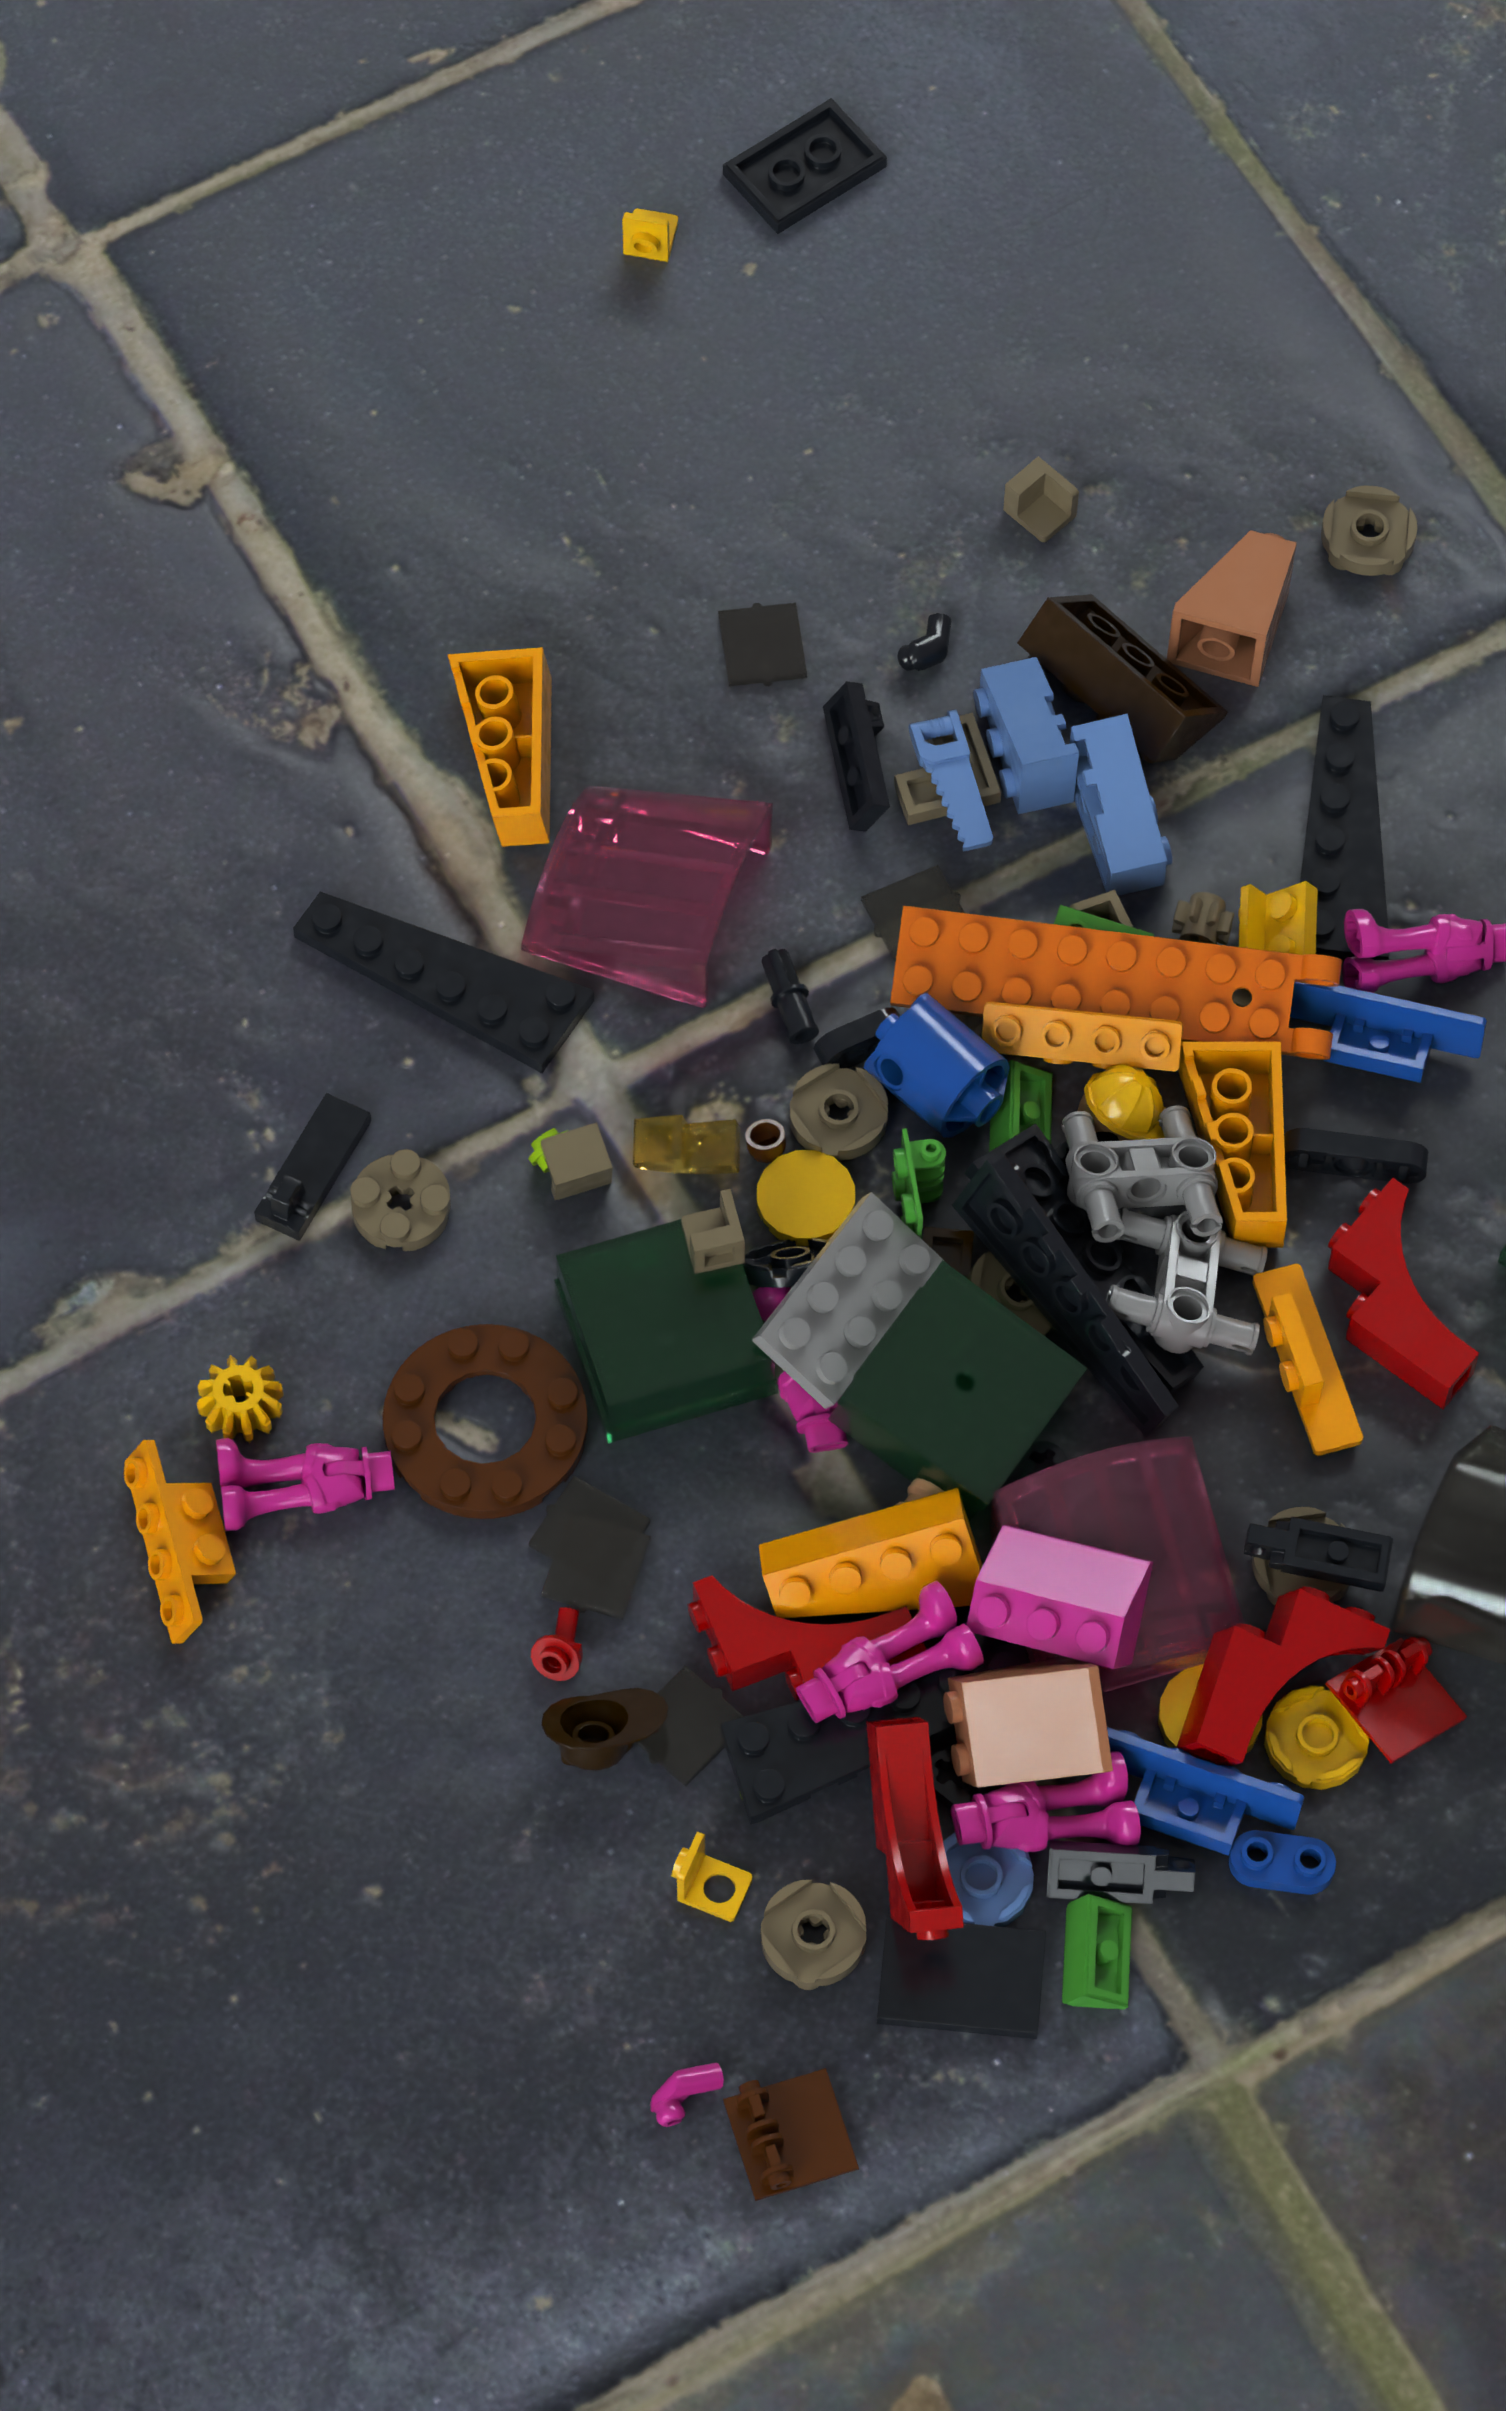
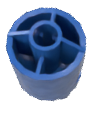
M928 993L920 995L913 1002L910 1009L900 1017L895 1013L891 1014L880 1024L875 1034L880 1042L875 1051L866 1060L864 1070L869 1072L942 1137L951 1138L963 1132L972 1124L980 1127L986 1124L1000 1109L1004 1099L1010 1068L1008 1061Z

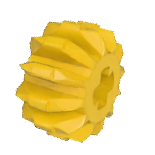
M230 1355L227 1359L228 1368L223 1370L211 1364L208 1370L210 1380H200L198 1392L202 1398L198 1399L197 1409L199 1415L207 1417L205 1420L206 1428L211 1433L223 1429V1437L232 1440L237 1433H243L245 1441L251 1443L254 1437L253 1430L257 1428L269 1434L272 1429L270 1419L281 1418L283 1409L279 1400L284 1396L281 1383L274 1381V1370L270 1365L258 1369L257 1360L252 1355L245 1361L244 1365H238L237 1360ZM244 1396L245 1401L236 1402L235 1398Z

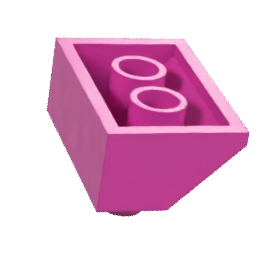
M1003 1525L976 1579L967 1626L972 1633L1111 1669L1130 1665L1133 1661L1153 1561L1010 1525Z

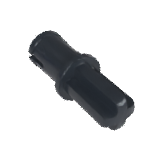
M772 949L768 951L767 955L762 957L761 961L773 993L770 1002L774 1008L779 1009L790 1043L803 1044L809 1042L819 1034L818 1026L814 1022L806 999L809 995V990L806 985L800 983L789 952L786 949Z

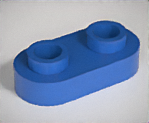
M1252 1830L1241 1834L1233 1842L1229 1855V1868L1234 1878L1248 1887L1312 1895L1322 1892L1330 1885L1336 1869V1858L1332 1849L1325 1842L1317 1838ZM1252 1849H1259L1265 1853L1266 1859L1260 1862L1253 1861L1249 1858L1247 1852ZM1305 1856H1312L1318 1861L1319 1866L1313 1869L1306 1868L1301 1864L1300 1859Z

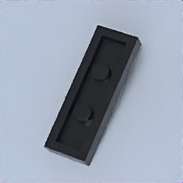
M846 681L823 706L849 830L866 832L890 808L875 736L884 728L880 704L865 699L863 684Z
M326 1093L271 1183L267 1193L254 1211L255 1220L300 1241L370 1125V1112Z

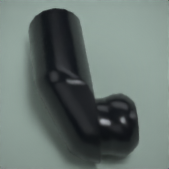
M940 613L930 615L928 617L926 636L913 640L909 645H903L899 649L897 654L899 665L906 671L914 669L921 671L943 662L948 654L951 618Z

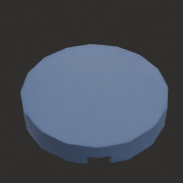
M953 1833L943 1841L953 1884L962 1905L963 1923L1007 1927L1023 1914L1032 1898L1034 1881L1032 1863L1028 1852L998 1847L983 1849L980 1843L959 1845L956 1833Z

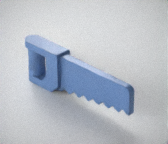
M957 710L947 711V716L909 724V733L919 766L932 774L931 783L937 785L936 794L943 796L941 804L948 808L947 817L953 819L952 828L959 831L957 839L964 842L963 852L992 845L993 834L970 764V750ZM952 735L954 742L937 746L925 741Z

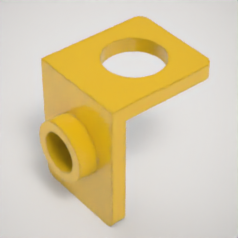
M638 208L633 213L625 212L622 219L623 254L668 262L678 226V216Z
M698 1831L690 1848L683 1847L679 1852L671 1877L677 1879V1901L729 1922H733L736 1919L752 1883V1874L750 1872L705 1855V1834ZM717 1875L728 1877L735 1886L734 1895L731 1899L722 1903L709 1900L704 1893V1885L708 1879Z

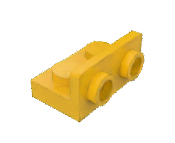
M1307 881L1269 894L1263 893L1252 884L1241 887L1240 908L1238 911L1240 922L1239 947L1299 955L1316 954L1318 889Z

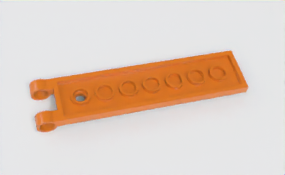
M903 906L890 1005L910 1008L920 995L928 993L953 1014L983 1017L984 1006L987 1002H1000L1175 1020L1183 1023L1182 1042H1281V1055L1327 1060L1331 1056L1332 1032L1314 1028H1289L1294 982L1327 987L1339 986L1342 960L1327 955H1299ZM1238 989H1246L1250 992L1252 1001L1245 1007L1237 1006L1232 999L1233 993Z

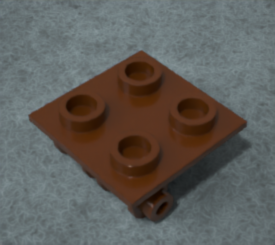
M826 2068L765 2087H761L758 2080L748 2081L738 2087L740 2094L723 2099L755 2201L859 2170Z

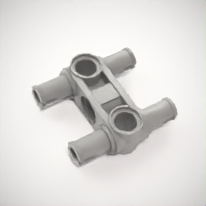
M1179 1105L1170 1106L1160 1113L1158 1121L1165 1138L1098 1142L1093 1125V1117L1090 1113L1075 1111L1063 1118V1125L1061 1127L1069 1147V1152L1065 1159L1069 1175L1067 1196L1073 1204L1087 1210L1092 1227V1236L1096 1241L1112 1242L1123 1235L1124 1223L1118 1211L1122 1207L1140 1208L1185 1205L1191 1223V1231L1195 1235L1202 1237L1211 1236L1222 1228L1221 1223H1223V1219L1214 1197L1218 1188V1181L1214 1171L1216 1151L1209 1142L1196 1137L1190 1119L1191 1115L1186 1107Z
M1122 1207L1119 1214L1124 1223V1233L1117 1240H1124L1153 1248L1156 1255H1159L1154 1297L1123 1289L1117 1285H1111L1106 1301L1118 1319L1146 1326V1331L1154 1337L1157 1344L1171 1353H1185L1193 1347L1200 1349L1207 1347L1210 1343L1251 1356L1258 1341L1260 1325L1217 1314V1309L1214 1308L1218 1266L1253 1276L1257 1273H1262L1267 1259L1268 1248L1263 1245L1258 1246L1225 1237L1226 1233L1221 1229L1211 1236H1197L1191 1231V1223L1187 1211H1184L1179 1216L1173 1214L1165 1216L1162 1220L1129 1211Z

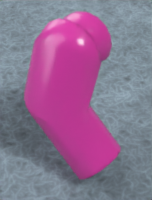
M715 2062L675 2071L651 2098L650 2110L656 2113L657 2122L663 2127H670L680 2123L685 2117V2110L681 2103L690 2095L721 2089L724 2078L720 2065Z

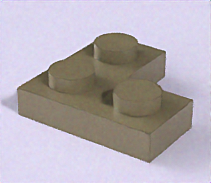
M974 714L961 715L959 718L970 750V764L983 805L988 806L1000 803L1001 790ZM952 735L932 738L928 741L930 744L937 746L954 742ZM924 768L894 775V787L907 825L947 816L948 808L941 804L943 796L936 794L937 785L931 783L932 774L926 772Z

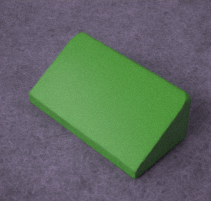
M1010 1060L1008 1062L1010 1068L1002 1105L990 1119L989 1152L1034 1124L1041 1129L1051 1144L1052 1073Z
M1090 1894L1068 1903L1065 1924L1063 2004L1077 2007L1122 2010L1128 2008L1132 1906Z

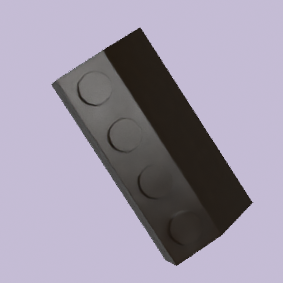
M1092 594L1048 597L1017 642L1029 653L1028 658L1037 657L1043 672L1052 673L1063 683L1062 689L1069 697L1080 703H1086L1097 712V720L1128 714L1139 757L1149 763L1176 760L1220 723L1228 713V711Z

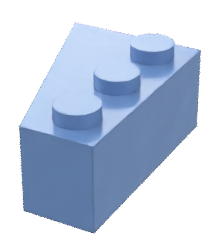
M1037 657L981 669L980 688L973 691L974 703L978 716L980 718L987 717L990 729L986 730L987 743L992 758L1000 757L1003 769L999 771V777L1005 798L1013 797L1018 814L1074 802L1079 751L1075 743L1066 745L1064 743L1060 730L1067 729L1066 722L1062 714L1055 715L1051 703L1054 700V695Z
M1128 714L1072 726L1070 744L1075 743L1079 751L1074 801L1105 891L1115 890L1117 895L1120 896L1164 885L1166 867L1172 864L1171 848L1166 836L1161 837L1159 832L1156 805L1152 796L1149 795Z

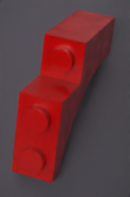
M1392 1178L1382 1191L1374 1188L1366 1196L1358 1210V1213L1361 1215L1351 1226L1343 1223L1334 1233L1328 1243V1248L1332 1250L1328 1270L1361 1293L1346 1314V1317L1350 1320L1346 1340L1444 1410L1474 1374L1479 1352L1452 1333L1433 1314L1414 1286L1406 1266L1401 1241V1218L1409 1188L1395 1178Z
M713 1575L693 1582V1602L687 1604L689 1615L698 1633L706 1631L712 1647L707 1648V1654L715 1675L718 1678L726 1676L732 1692L785 1672L788 1687L796 1701L800 1700L796 1687L813 1679V1671L818 1667L822 1668L828 1661L839 1654L842 1645L847 1644L856 1637L862 1636L870 1641L900 1628L912 1619L907 1606L877 1617L851 1623L810 1624L791 1621L770 1615L745 1603L724 1588ZM922 1642L887 1662L893 1665L927 1649Z
M1303 1586L1278 1596L1266 1634L1257 1627L1238 1623L1235 1626L1214 1633L1176 1748L1216 1765L1233 1766L1243 1763L1249 1742L1260 1717L1275 1694L1289 1679L1306 1666L1324 1657L1338 1655L1363 1656L1384 1649L1391 1629L1374 1622L1375 1616L1366 1610L1356 1607L1342 1608L1329 1602L1330 1596L1316 1588Z
M920 1717L867 1721L876 1848L886 1854L891 1919L905 1928L907 1932L916 1933L918 1940L949 1937V1929L964 1928L963 1910L953 1884L941 1833L934 1788L928 1722Z

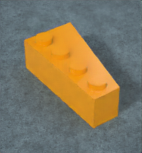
M543 647L447 654L501 846L550 843L552 677Z
M1182 1042L1178 1071L1198 1136L1209 1142L1216 1151L1214 1167L1218 1181L1216 1195L1229 1237L1258 1246L1263 1245L1267 1248H1283L1287 1225L1281 1042Z
M958 1488L759 1544L762 1576L774 1612L780 1618L887 1612L907 1606L908 1610L920 1609V1591L924 1586L934 1581H938L945 1588L954 1607L971 1606L975 1582L983 1566Z

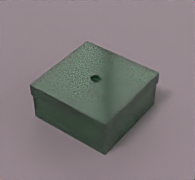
M681 1219L556 1255L557 1279H554L555 1292L607 1443L778 1394L775 1362L752 1341L753 1337L763 1326V1322L742 1264L695 1274Z
M942 1260L925 1285L918 1288L853 1375L854 1380L836 1402L838 1406L829 1416L828 1420L911 1482L916 1478L932 1482L943 1491L958 1488L970 1522L979 1510L983 1511L1084 1374L1087 1367Z

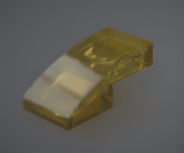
M683 1115L634 1119L633 1165L639 1169L667 1173H739L741 1128L736 1119L688 1124Z

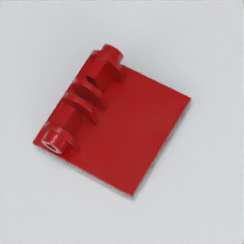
M1409 1637L1406 1640L1400 1638L1325 1683L1391 1764L1467 1718V1715L1426 1668L1429 1656L1432 1654V1647L1429 1641L1423 1637Z

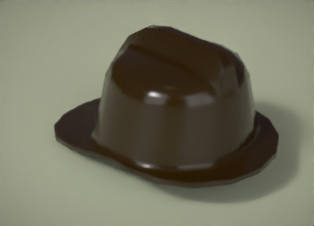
M642 1688L620 1689L590 1696L564 1698L553 1703L543 1713L541 1726L546 1736L558 1744L561 1760L564 1764L573 1765L584 1770L596 1771L608 1769L618 1764L633 1747L634 1742L646 1739L660 1730L667 1720L669 1708L664 1698L652 1690Z

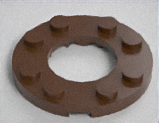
M478 1324L456 1328L432 1338L416 1349L404 1361L393 1377L386 1394L383 1409V1431L386 1449L391 1452L392 1465L399 1477H403L421 1495V1499L431 1506L466 1518L495 1519L515 1515L542 1503L543 1497L552 1492L562 1481L566 1483L573 1474L581 1459L587 1439L588 1416L585 1394L581 1382L570 1363L558 1350L540 1337L527 1331L504 1325ZM493 1375L509 1379L518 1385L534 1404L536 1421L532 1436L520 1451L502 1461L482 1464L463 1460L448 1450L437 1434L435 1416L439 1402L445 1394L453 1390L456 1384L466 1378Z

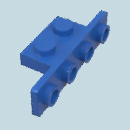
M1294 982L1290 1017L1332 1026L1330 1059L1324 1060L1325 1062L1421 1083L1431 1049L1471 1058H1479L1481 1055L1487 1023L1484 1017L1340 985L1327 987Z
M1107 1727L1110 1752L1119 1751L1125 1759L1128 1774L1143 1779L1134 1801L1138 1809L1141 1826L1227 1856L1230 1854L1244 1814L1290 1830L1296 1828L1304 1796L1292 1791L1286 1785L1277 1782L1268 1783L1242 1774L1232 1766L1216 1765L1193 1757L1182 1749L1167 1748L1141 1739L1133 1732L1126 1730L1117 1731Z

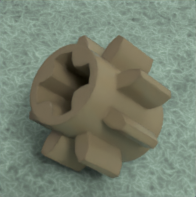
M1197 892L1191 895L1189 903L1182 900L1178 901L1171 931L1172 933L1180 934L1179 940L1210 944L1218 942L1227 945L1233 925L1234 913L1225 911L1226 902L1221 897L1208 892Z

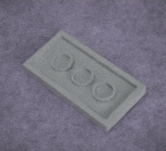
M870 1192L857 1203L759 1329L752 1341L823 1408L827 1409L835 1405L944 1260L879 1198Z

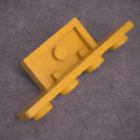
M987 1002L984 1006L982 1039L1000 1054L1038 1057L1052 1064H1071L1073 1061L1092 1063L1094 1067L1100 1069H1107L1113 1065H1126L1134 1068L1175 1072L1180 1066L1183 1023L1181 1021L1000 1002Z
M1296 1263L1255 1274L1252 1283L1265 1316L1263 1319L1265 1335L1269 1345L1276 1347L1281 1361L1279 1369L1283 1385L1287 1392L1292 1391L1314 1454L1320 1456L1361 1445L1363 1434L1301 1265Z
M143 1440L124 1462V1480L131 1489L136 1508V1525L139 1532L143 1535L149 1557V1574L155 1580L161 1602L160 1615L162 1622L167 1626L171 1643L182 1644L202 1624L203 1620L194 1584H228L236 1575V1570L212 1483H166L155 1440Z

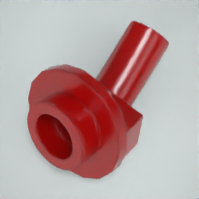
M560 1607L555 1635H545L537 1639L531 1648L530 1657L534 1667L548 1679L567 1681L573 1678L580 1669L583 1659L582 1644L574 1643L579 1610Z

